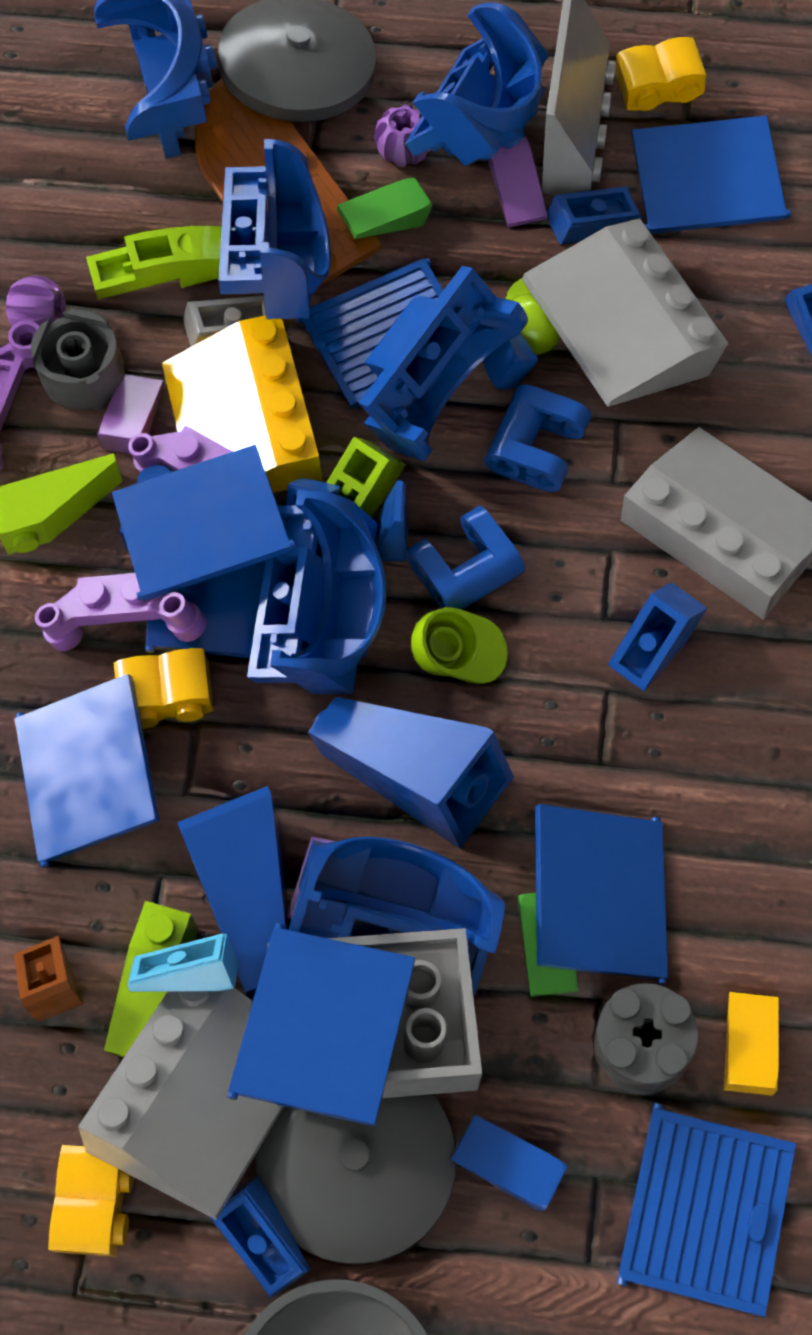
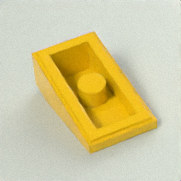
M729 992L723 1090L773 1096L778 1090L779 997Z

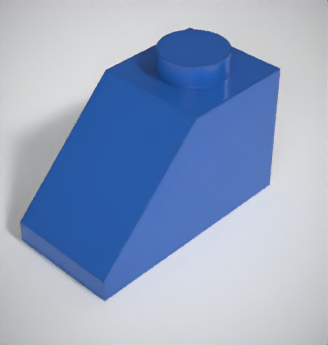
M672 582L652 592L609 661L608 666L642 691H645L686 644L708 608Z

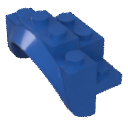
M97 0L94 7L97 29L120 24L129 25L132 42L147 91V95L136 104L128 117L127 124L124 125L128 141L159 134L165 159L180 156L178 139L185 137L183 128L207 122L204 105L211 103L208 88L213 87L210 70L217 69L212 45L203 44L202 39L208 38L202 13L194 14L190 0ZM155 30L162 34L156 36Z
M483 3L471 8L467 16L481 34L482 39L461 51L436 93L426 94L421 92L413 101L422 117L405 145L414 156L428 149L434 152L443 147L449 156L455 155L463 166L478 159L487 161L500 148L510 149L519 143L525 135L523 130L526 124L537 114L539 102L546 91L542 86L541 68L547 60L549 53L521 16L510 7L499 3ZM493 66L495 70L496 79L489 72L493 68Z
M264 139L266 166L225 167L219 265L220 294L264 293L266 319L309 318L311 296L314 295L327 278L331 267L330 239L324 211L310 175L305 155L297 147L287 142Z
M465 266L459 269L437 300L415 295L365 361V364L378 378L359 402L360 406L370 415L364 424L388 449L417 460L425 461L433 451L429 446V435L441 410L465 378L490 353L521 333L528 323V317L519 302L496 297L476 271Z
M298 490L295 505L277 506L288 540H294L296 548L292 549L291 552L265 561L247 678L255 683H297L312 694H353L357 665L363 656H367L368 648L378 633L385 611V574L381 557L375 544L378 523L353 501L345 497L327 492ZM318 540L322 552V558L316 554Z
M354 837L330 843L313 840L299 884L300 893L288 930L323 938H341L466 928L473 994L476 995L488 952L494 954L496 952L503 924L505 903L500 896L490 891L462 866L440 854L414 844L380 837Z

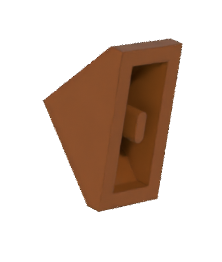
M59 936L14 954L20 1000L23 1007L38 1023L83 1005Z

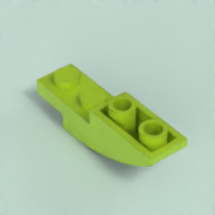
M185 226L141 232L124 236L126 247L87 256L86 259L98 300L179 279L181 288L219 279L222 226Z

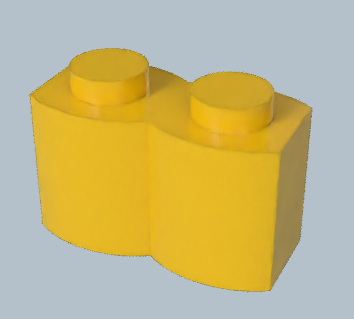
M692 37L672 38L656 46H634L616 54L615 74L627 110L649 111L664 102L687 103L704 94L706 72L695 40Z
M202 648L180 649L159 656H135L114 662L115 678L126 674L133 677L142 729L154 727L158 724V721L169 717L176 718L182 722H192L201 719L204 714L214 711L209 661Z
M62 1145L57 1169L55 1200L50 1221L48 1250L56 1253L116 1257L118 1245L124 1246L126 1244L129 1229L128 1214H122L124 1193L132 1192L135 1177L87 1153L84 1146Z

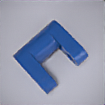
M531 385L518 386L484 458L485 465L501 476L547 492L559 491L569 470L568 465L558 456L532 447L540 429L569 439L582 438L592 418L590 410L582 403Z
M478 506L460 517L463 531L479 554L456 568L450 570L436 549L426 539L405 550V556L411 569L440 609L451 607L464 610L525 572V565L519 552L488 511L482 506Z

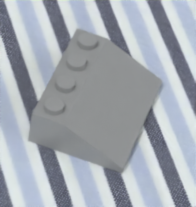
M563 0L546 111L542 176L543 194L558 195L591 191L592 182L600 183L603 158L596 157V149L604 150L607 125L600 124L601 117H609L612 92L604 91L605 85H613L616 61L608 60L610 42L585 0Z
M640 218L607 226L529 270L522 277L523 282L607 407L710 376L728 345L725 337Z
M700 427L650 465L624 495L620 521L763 620L812 561V502Z
M466 928L328 938L415 957L414 969L382 1098L478 1091L482 1077V1066Z
M235 988L225 991H168L79 1124L78 1129L85 1151L217 1220L285 1107H278L277 1104L238 1096L237 1100L227 1098L253 1001Z

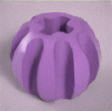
M403 104L400 108L391 107L383 113L382 118L376 124L374 140L379 154L385 161L395 162V165L398 167H406L408 164L416 165L424 160L426 154L431 151V149H428L414 156L405 145L422 117L420 111L413 109L411 105Z
M38 275L24 277L15 282L10 287L6 299V313L8 321L12 326L20 321H33L40 326L48 319H50V322H53L63 317L62 312L66 311L65 297L59 285L49 278Z

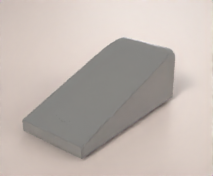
M264 295L187 302L183 323L190 347L238 321L266 315Z

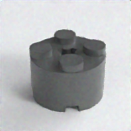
M78 309L62 312L63 317L53 322H50V319L40 325L33 336L31 354L38 376L47 397L58 405L75 410H101L109 404L125 374L124 362L116 336L106 320L94 312Z
M656 984L631 985L616 991L605 1004L594 1036L595 1057L600 1067L619 1088L635 1094L658 1093L674 1084L687 1070L697 1047V1023L688 1001L683 996ZM640 1031L649 1032L650 1038L653 1039L651 1047L641 1046L642 1041L638 1037Z

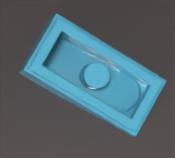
M222 933L135 956L127 986L130 992L234 989L236 985L238 960L227 933Z

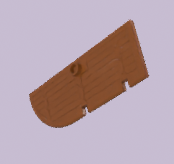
M221 78L209 93L211 103L204 105L207 122L196 124L195 151L198 164L207 182L223 203L225 167L266 166L264 139L284 141L297 147L305 155L310 175L324 211L330 239L331 267L329 275L321 286L383 249L376 236L354 239L336 210L337 205L349 201L291 121L272 118L245 106L228 90Z

